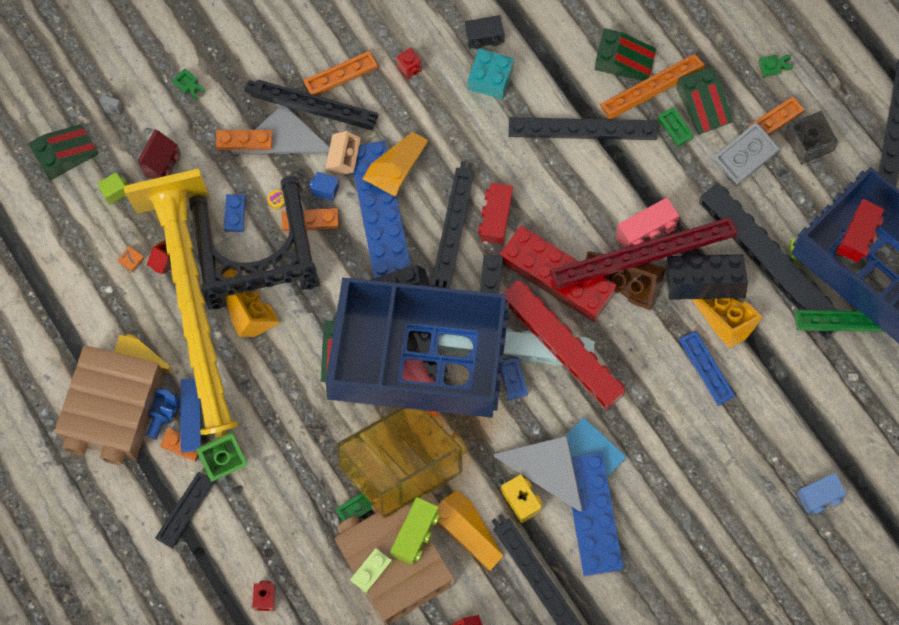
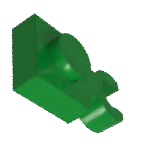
M777 55L759 58L758 62L763 78L779 75L782 72L781 69L791 70L793 64L785 63V61L791 59V55H784L782 59H778Z
M185 68L172 80L173 84L185 95L190 91L195 100L199 99L197 94H195L197 91L205 93L203 86L198 85V79Z

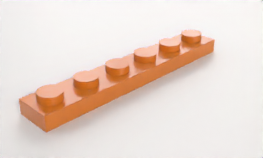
M693 54L601 103V110L611 120L675 86L679 78L705 69V65Z

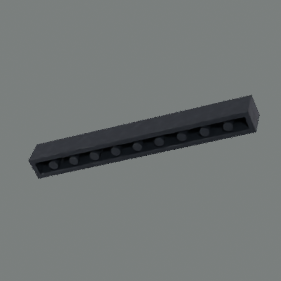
M717 183L701 195L699 204L715 221L731 218L738 232L737 237L732 239L798 310L840 311L833 306L830 298L824 296L820 292L819 287L806 277V273L801 268L796 267L793 259L788 254L785 255L782 252L780 245L768 237L767 231L755 223L753 216L742 209L740 202L730 196L726 187ZM818 331V332H819V333L826 339V341H827V340L830 339L833 335H835L838 331Z

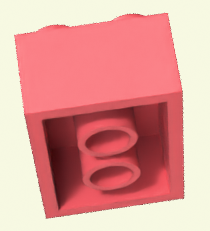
M665 198L619 223L616 240L624 249L671 235L676 230L679 215L668 198Z

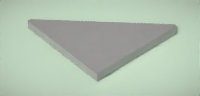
M281 106L255 129L272 130V150H232L234 155H264V153H275V155L290 153L329 154L330 147L286 106Z
M565 436L494 454V457L576 510L583 512L568 437Z

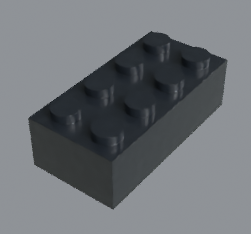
M744 254L667 257L665 272L669 300L746 298L748 280Z

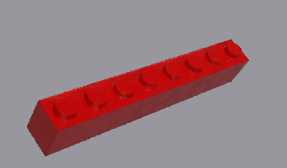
M520 280L515 282L502 293L506 295L505 302H509V309L608 411L625 395L624 384L619 379L615 380L611 376L612 373L605 365L602 366L597 361V356L592 351L588 352L584 348L585 345L581 339L575 338L571 334L570 328L566 324L562 325L557 320V315L544 306L545 303L540 297H535L531 293L532 290L526 283L522 284Z

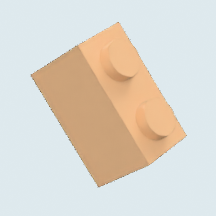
M348 131L333 134L325 169L338 175L353 173L361 138Z

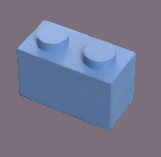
M836 473L801 488L797 493L808 515L813 512L817 515L825 511V507L830 504L833 507L841 504L843 498L847 495Z

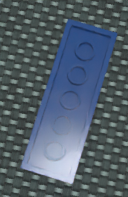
M603 452L572 457L583 512H580L572 507L583 576L622 571L623 564Z

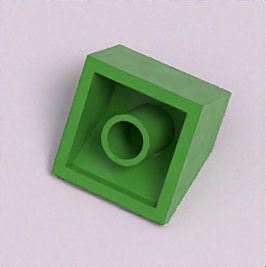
M232 432L196 448L211 482L247 466L244 455Z

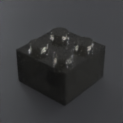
M822 111L789 123L784 133L801 165L834 152L838 144V140Z

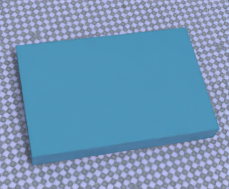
M584 417L565 435L568 437L572 457L603 452L607 478L626 459V456Z

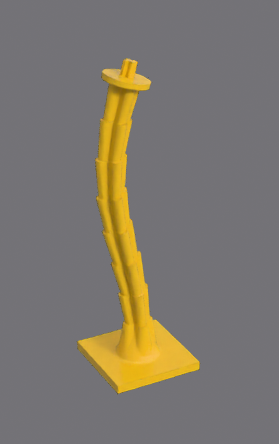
M194 169L126 185L123 188L125 195L137 214L155 210L161 226L164 227L167 254L170 255L173 283L176 285L178 310L181 311L190 366L194 370L198 399H201L205 428L200 429L201 435L215 433L216 439L227 434L226 430L239 426L238 420L231 419L223 395L225 391L216 365L218 361L210 338L211 330L204 310L205 302L198 281V269L192 252L194 248L186 224L188 221L187 202H189V199L196 195H202L206 198L210 197L200 169Z

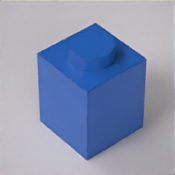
M317 172L315 178L312 177L309 185L312 195L334 202L340 186L339 179Z

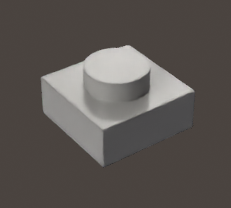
M102 95L100 103L103 110L110 114H121L123 107L120 100Z

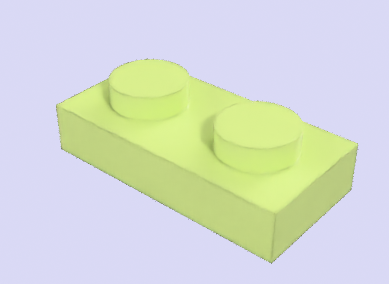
M375 548L350 581L367 594L391 564L392 560Z

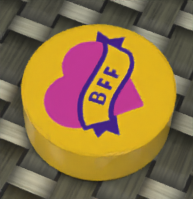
M273 190L268 194L267 200L271 208L278 210L285 206L283 191Z

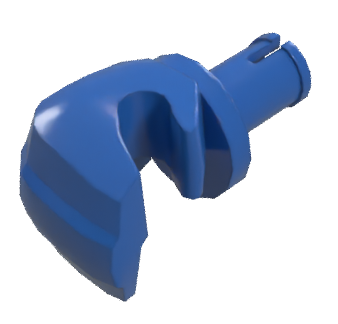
M156 389L153 412L150 411L148 414L152 421L145 435L154 440H157L163 424H170L180 405L179 398L168 389Z

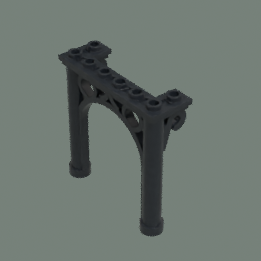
M287 176L280 181L289 223L288 238L276 253L255 262H235L222 257L214 248L207 198L202 195H196L189 199V208L193 216L203 281L201 292L208 310H218L222 307H227L224 296H232L246 291L251 292L256 289L292 283L299 280L302 290L320 287L315 263L312 261L300 199V183L296 176ZM293 243L295 248V254L289 251ZM281 258H289L292 260V262L289 265H277V262ZM215 260L222 265L218 270H216ZM229 269L237 271V274L233 277H222L223 273Z

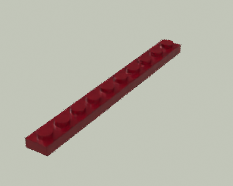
M729 217L550 270V275L558 290L737 237L738 232Z

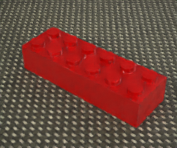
M520 225L499 254V256H503V265L594 323L616 292L617 285L603 276L557 290L551 278L550 270L579 261Z

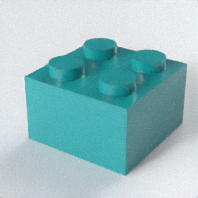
M479 48L468 78V90L503 100L514 69V58Z

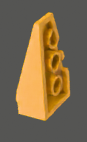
M411 132L371 163L363 176V180L396 197L429 140Z
M229 269L223 273L222 277H233L237 274V271ZM246 291L232 296H225L231 322L239 337H256L280 323L273 308L269 304L265 305L259 297L261 295L257 291Z
M734 298L692 299L717 336L729 348L746 340L763 317L747 302L741 303Z
M456 490L438 505L441 516L437 525L491 571L504 556L473 503Z

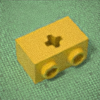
M520 474L503 484L501 492L522 524L542 511L541 505L543 503L537 494L534 496L531 491L533 487L528 478L524 479ZM519 495L526 496V501L524 502L523 499L519 500Z

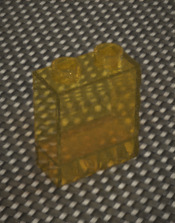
M399 408L338 442V464L345 475L385 518L396 513L404 506L413 503L416 497L420 498L424 494L437 489L443 483L460 475L463 472L462 455L466 454V446L458 434L453 433L449 435L443 429L442 420L437 412Z

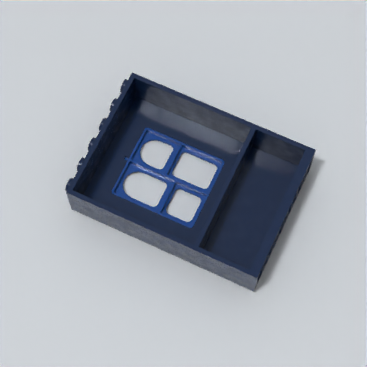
M870 167L866 172L862 170L856 177V181L854 183L851 181L844 189L845 192L843 194L839 193L834 198V203L832 205L828 204L822 210V215L820 217L816 216L810 222L811 226L808 229L804 227L798 234L799 237L793 243L794 249L791 254L899 343V274H896L875 256V253L885 243H889L899 251V189ZM862 199L884 209L881 217H884V220L879 228H875L879 239L871 246L866 256L868 264L859 273L855 274L838 261L835 257L834 249L841 244L856 209ZM874 268H878L892 280V283L880 294L864 282V278Z
M342 277L325 382L327 400L493 418V411L498 410L509 302H505L506 295ZM410 331L428 332L431 334L430 350L428 353L410 352L406 349L408 333ZM441 334L467 337L473 344L472 352L464 357L440 355L437 352L439 336ZM405 360L436 362L435 382L426 383L404 380L402 376ZM447 364L464 366L469 371L470 377L468 381L460 386L444 384L445 366Z

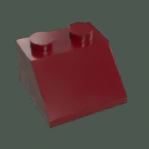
M154 129L138 162L144 175L156 179L172 174L175 162L179 161L181 152L178 144Z

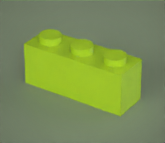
M416 497L390 551L391 556L412 566L415 561H420L423 555L422 546L424 543L429 542L432 532H430L432 525H437L441 516L438 506Z

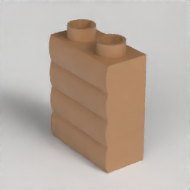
M84 345L54 432L64 442L62 449L79 456H85L87 448L100 451L99 458L114 465H122L124 458L137 461L150 421L148 414L150 411H153L156 399L155 391L160 389L164 378V372L159 363Z
M392 495L377 501L371 507L375 514L361 522L358 516H353L342 522L337 527L340 535L334 538L337 547L354 574L375 548L392 560L391 564L366 594L384 625L394 623L454 586V578L431 540L423 544L421 549L423 550V555L419 562L415 561L413 566L391 556L390 551L411 509L404 497L395 501Z

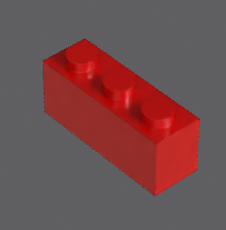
M491 183L490 189H486L485 200H487V205L483 206L481 217H484V221L479 224L478 229L481 241L504 244L513 186Z
M862 199L836 253L857 263L861 257L866 258L871 248L868 244L869 242L872 243L877 235L875 228H879L884 220V217H881L884 209Z

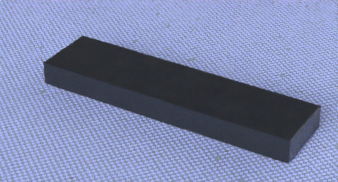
M198 471L155 539L173 549L216 482H211L209 477Z

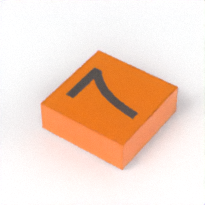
M129 246L117 261L133 273L145 258Z

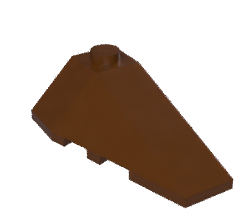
M588 251L586 259L603 254ZM645 263L603 277L616 284V293L624 295L628 298L627 301L651 310L662 287L666 268Z

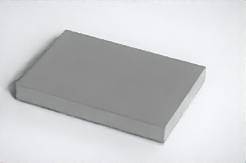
M755 122L713 156V160L738 186L781 151V149L761 126Z

